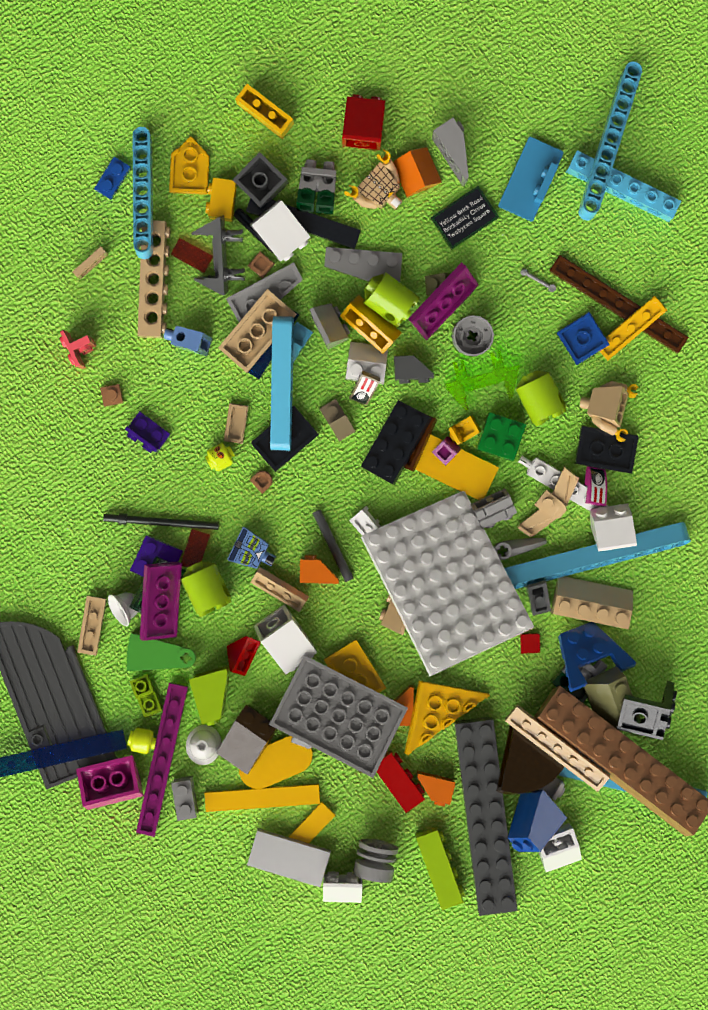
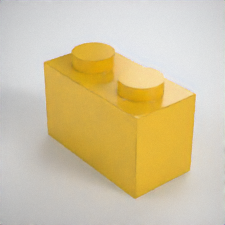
M213 178L212 183H209L208 194L211 197L210 202L206 203L205 211L209 219L215 220L224 215L225 221L233 222L237 184L233 180Z

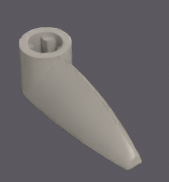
M546 538L514 539L496 543L494 549L497 553V550L503 545V548H506L507 551L504 552V556H501L500 553H497L499 559L505 560L547 544Z

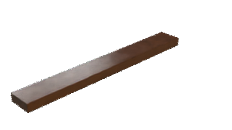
M559 255L549 271L623 320H626L641 307L562 255ZM659 318L642 331L676 354L680 352L689 338Z

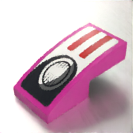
M587 466L584 483L587 486L585 504L604 507L607 502L606 470Z

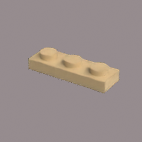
M259 567L250 582L298 612L301 611L309 598L303 592Z
M89 595L86 597L77 653L97 656L107 598Z

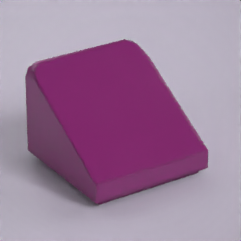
M447 436L432 453L446 466L458 454L461 447Z

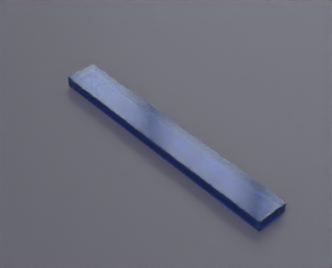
M116 730L0 757V777L127 749L124 730Z

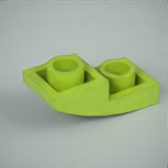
M148 674L129 681L144 718L163 711Z

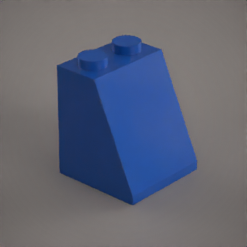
M544 790L520 794L508 839L512 843V847L518 852H541L567 817Z

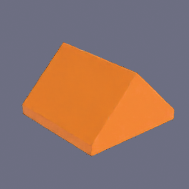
M427 147L410 150L393 161L407 198L442 183Z

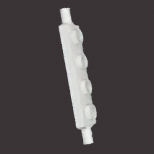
M521 456L518 463L527 467V475L554 490L561 471L537 457L530 461ZM578 481L570 500L589 511L590 509L601 507L585 504L587 486Z

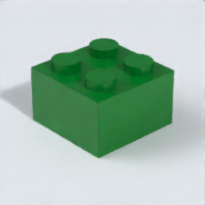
M489 412L476 450L513 462L526 424Z

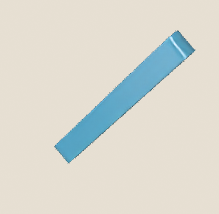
M629 62L620 76L578 213L583 220H592L600 209L642 74V67L637 62ZM591 189L596 190L598 194L592 192ZM586 206L591 207L593 211H589Z

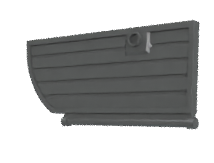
M18 621L0 622V672L46 790L77 778L76 769L118 759L76 655L74 645H70L65 650L59 636L35 624Z

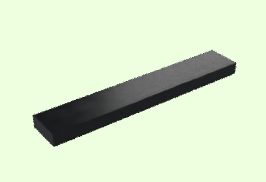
M250 198L246 212L260 216L277 201L270 200L260 208ZM286 205L308 234L355 249L361 230L309 212L297 211V208Z

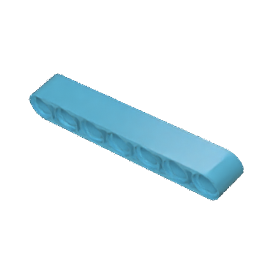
M138 127L133 131V245L136 255L140 259H148L153 254L152 140L149 130L145 127ZM141 137H146L143 141L138 140ZM140 155H147L144 159L138 158ZM143 172L147 173L146 176L139 177V174ZM147 191L145 195H139V192ZM141 209H147V212L139 213ZM141 227H147V228H148V229H147L146 231H144V232H140V231H139V229H140ZM142 245L148 246L145 250H139Z
M273 316L271 450L290 451L292 444L294 319L290 316Z

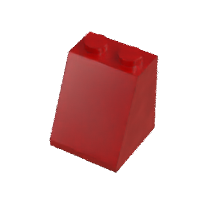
M353 94L351 97L347 96L342 147L380 151L385 100L376 96H372L370 99L363 98L362 95Z

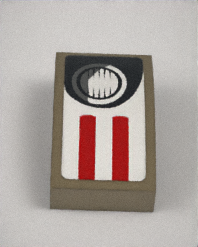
M362 370L349 399L367 405L380 382V377Z

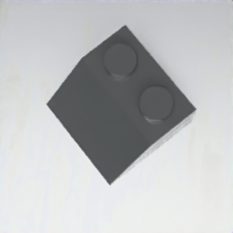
M260 152L233 179L260 208L275 198L289 184L288 180Z

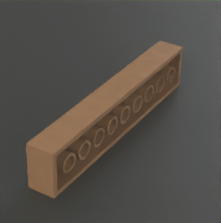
M561 686L553 688L534 717L607 772L613 782L684 836H694L708 814V798Z

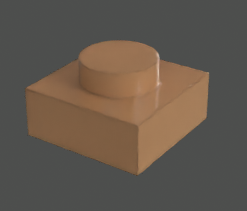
M120 384L100 388L104 407L124 403Z

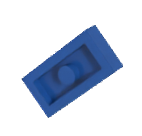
M113 157L94 190L112 200L131 167L118 158Z

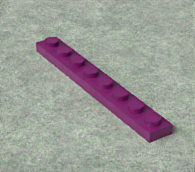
M169 682L136 833L153 837L156 835L188 686Z

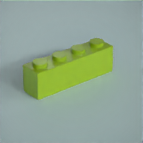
M436 826L415 834L441 910L464 903L462 899L465 896L462 885L458 886L456 882L459 876L456 868H451L449 862L452 860L449 849L445 850L443 842H446L443 832H438Z

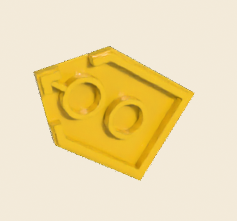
M192 136L171 153L170 193L208 194L210 156Z

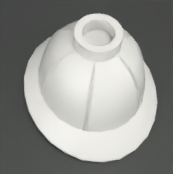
M125 592L117 596L112 594L108 596V604L112 614L124 626H129L130 620L140 610L132 606L138 593L134 595L133 593Z
M201 725L194 728L186 741V752L189 758L199 765L212 763L218 757L216 752L222 744L221 737L217 730L211 726Z

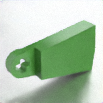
M134 632L130 634L127 649V671L188 668L196 661V654L190 648L160 639L142 641L140 634ZM187 652L188 656L192 657V659L184 663V659H181V656H184Z

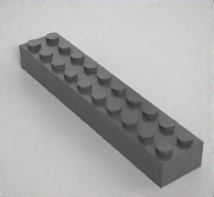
M492 717L455 721L454 729L477 910L479 916L518 911L503 793L496 792L500 768L494 721Z

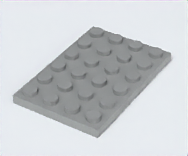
M304 655L269 725L374 778L408 708Z

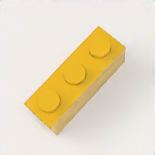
M246 84L235 98L237 105L281 139L285 137L294 125L293 118L249 84Z
M358 295L346 307L340 317L384 354L402 332L363 303L364 299Z

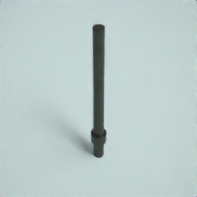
M119 513V515L104 514L103 516L104 522H118L119 525L131 523L218 530L219 522L128 516L126 513Z

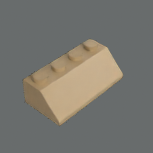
M564 576L557 578L550 613L629 630L633 611V590Z

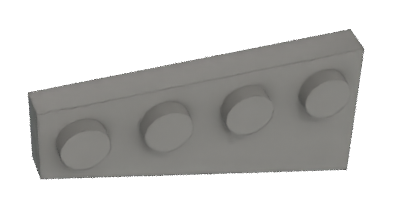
M326 247L324 267L364 281H369L372 277L386 272L400 282L402 253Z
M293 262L226 298L238 322H240L267 289L281 300L303 279Z

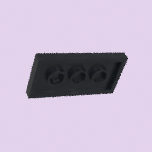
M398 400L361 467L395 485L432 418Z

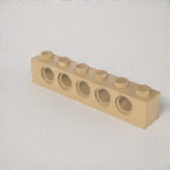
M153 220V238L160 237L161 242L159 245L153 246V254L150 258L140 259L137 336L140 338L163 339V334L167 328L166 322L163 321L164 315H167V303H164V296L168 295V284H165V276L169 275V265H166V257H169L170 247L167 246V238H170V226H167L166 221ZM142 227V232L146 231L148 228ZM142 245L141 250L147 249L148 246ZM154 256L160 257V262L157 265H151L150 263L151 258ZM158 275L159 282L157 284H150L151 276ZM152 294H157L158 301L151 304L149 297ZM152 313H156L158 316L157 321L154 323L148 321V317Z

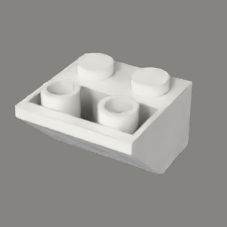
M569 823L562 825L542 851L539 852L545 872L582 860L574 829Z
M335 871L324 874L323 902L362 903V878L357 877L353 872H347V875H339V872Z

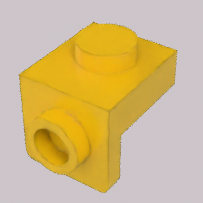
M473 415L448 428L450 438L457 445L482 432Z

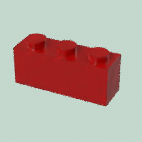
M390 750L385 754L377 774L407 813L425 800L423 795L425 791L419 783L416 785L413 782L412 778L414 776L408 768L404 769L400 764L403 761L398 753L393 754Z

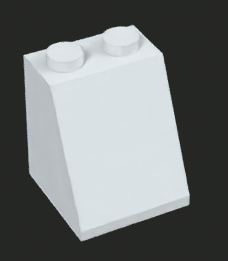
M285 604L254 625L260 642L285 674L295 671L304 655L312 659L317 653L313 643Z

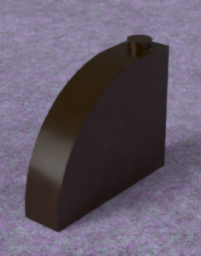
M509 725L496 792L515 795L541 789L551 783L561 773L564 766Z

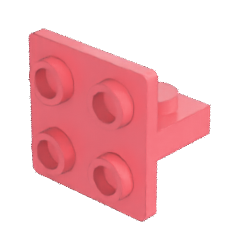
M61 330L62 336L59 339L63 347H66L70 352L68 358L71 364L81 369L86 368L80 354L86 355L93 351V347L97 346L94 339L87 335L73 341L70 333Z

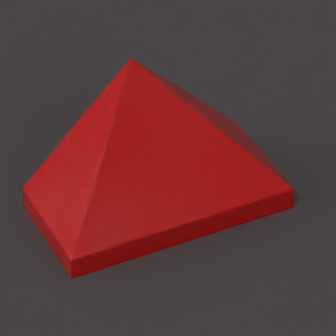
M245 636L228 645L229 670L245 676L261 642Z

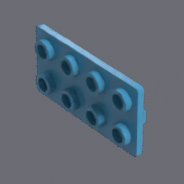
M529 137L498 207L533 222L564 152Z

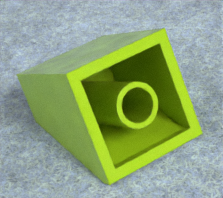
M229 665L192 675L189 679L201 724L207 723V726L217 724L224 714L230 674Z

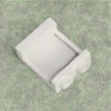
M278 200L250 223L251 227L259 234L279 261L289 260L294 255L292 253L297 248L302 249L309 243L307 241L310 238L309 234L282 200Z

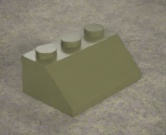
M615 666L586 680L587 684L584 690L591 709L617 729L625 694L633 695L626 676Z

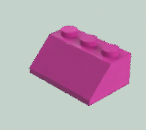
M133 755L76 769L82 805L87 810L144 796L141 778Z

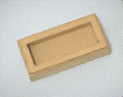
M99 247L72 272L77 278L82 279L106 258L108 253L102 247Z
M229 403L224 441L243 444L249 406Z

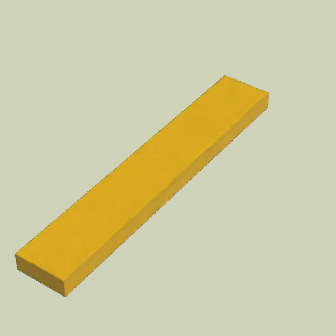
M319 784L209 791L204 793L206 812L320 804Z

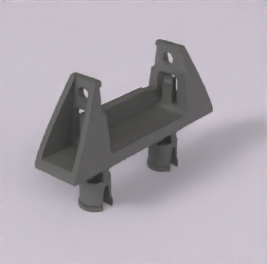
M224 215L191 233L192 235H213L215 276H197L194 280L221 295L228 293V280L245 281L246 277L236 275L244 273L245 268L228 269L226 242H243L244 237L234 236L242 234V229H225Z

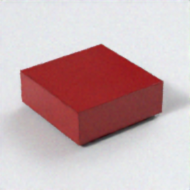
M520 634V653H540V634Z

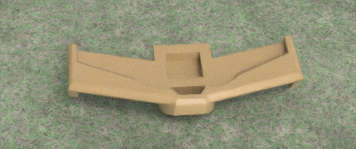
M564 466L553 493L546 489L535 503L539 510L517 525V528L529 537H533L554 520L561 518L567 510L566 507L579 477Z

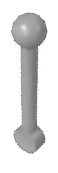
M521 269L520 273L522 276L530 277L547 287L550 292L556 290L554 284L549 285L530 274L527 269Z

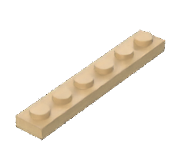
M518 704L505 718V722L597 792L610 779V775Z

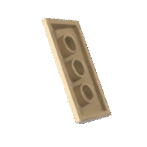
M267 289L218 348L248 373L272 344L273 316H290L294 318L297 314Z

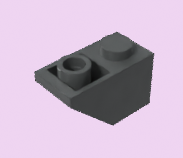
M415 356L394 357L395 381H399V384H410L411 380H418V383H429L430 379L434 378V373Z

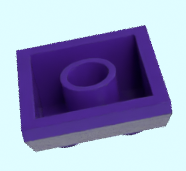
M146 535L130 571L144 577V565L154 564L156 559L165 563L179 562L183 550L150 535Z

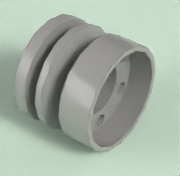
M471 315L462 318L452 330L453 345L458 352L465 356L484 354L493 343L494 332L492 326L486 319L480 316ZM469 331L477 334L474 342L472 339H467Z
M378 839L359 840L358 845L360 849L357 850V854L363 857V859L355 860L353 874L369 881L392 882L395 868L388 863L396 862L397 858L394 855L398 854L399 848Z

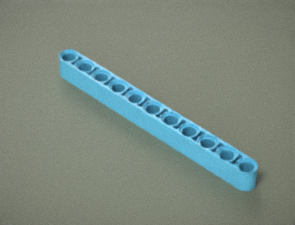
M680 522L635 534L637 546L598 552L597 545L595 544L504 569L514 588L518 589L529 584L545 580L549 581L680 547L690 543L691 540L685 523Z

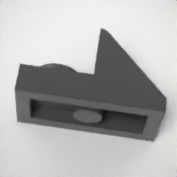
M546 580L526 585L525 589L529 597L532 615L550 612L551 606Z

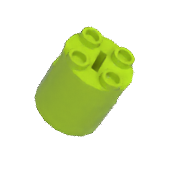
M386 272L372 277L364 287L365 299L363 303L395 327H398L403 320L405 321L412 312L409 309L411 306L414 307L420 299L419 296Z
M536 370L522 377L516 391L532 424L534 423L535 426H539L549 420V416L552 415L555 418L567 411V406L550 372Z
M201 561L187 568L181 581L199 617L214 611V607L218 610L232 602V597L216 563Z

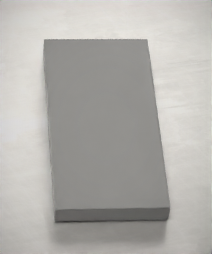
M258 828L247 866L320 887L331 850Z

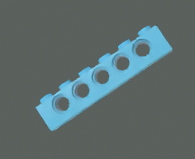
M577 150L566 173L587 182L594 158ZM612 168L605 192L667 222L674 218L681 200Z

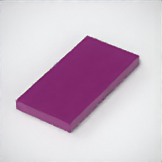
M461 262L408 318L425 340H428L479 286L466 265Z
M180 562L144 565L140 639L142 641L177 637L182 563Z

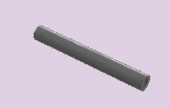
M321 509L312 513L345 582L353 579L354 577Z

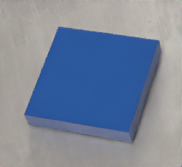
M590 312L557 332L576 365H579L610 345Z

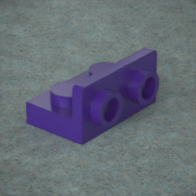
M140 411L130 425L125 428L128 432L127 436L135 442L137 439L143 443L142 447L150 453L152 451L158 453L171 435Z

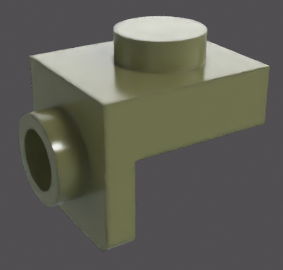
M450 273L425 276L426 295L430 296Z

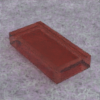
M179 238L170 254L204 274L213 259V256L181 238Z
M195 529L191 530L181 561L182 566L188 568L203 560L210 534Z

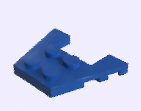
M589 622L563 632L558 637L562 658L566 666L565 673L566 677H568L570 692L585 687L587 684L579 667L607 656L611 657L614 664L621 671L628 670L636 665L635 660L594 622Z

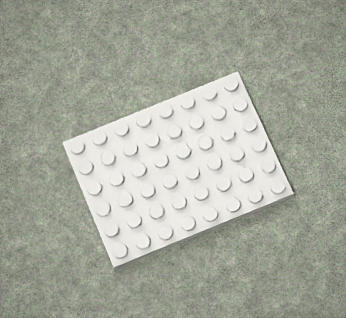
M464 491L361 536L429 676L534 628L484 528H481L470 505L471 502Z

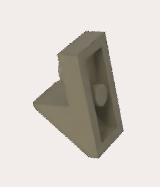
M336 399L320 408L339 442L356 432Z

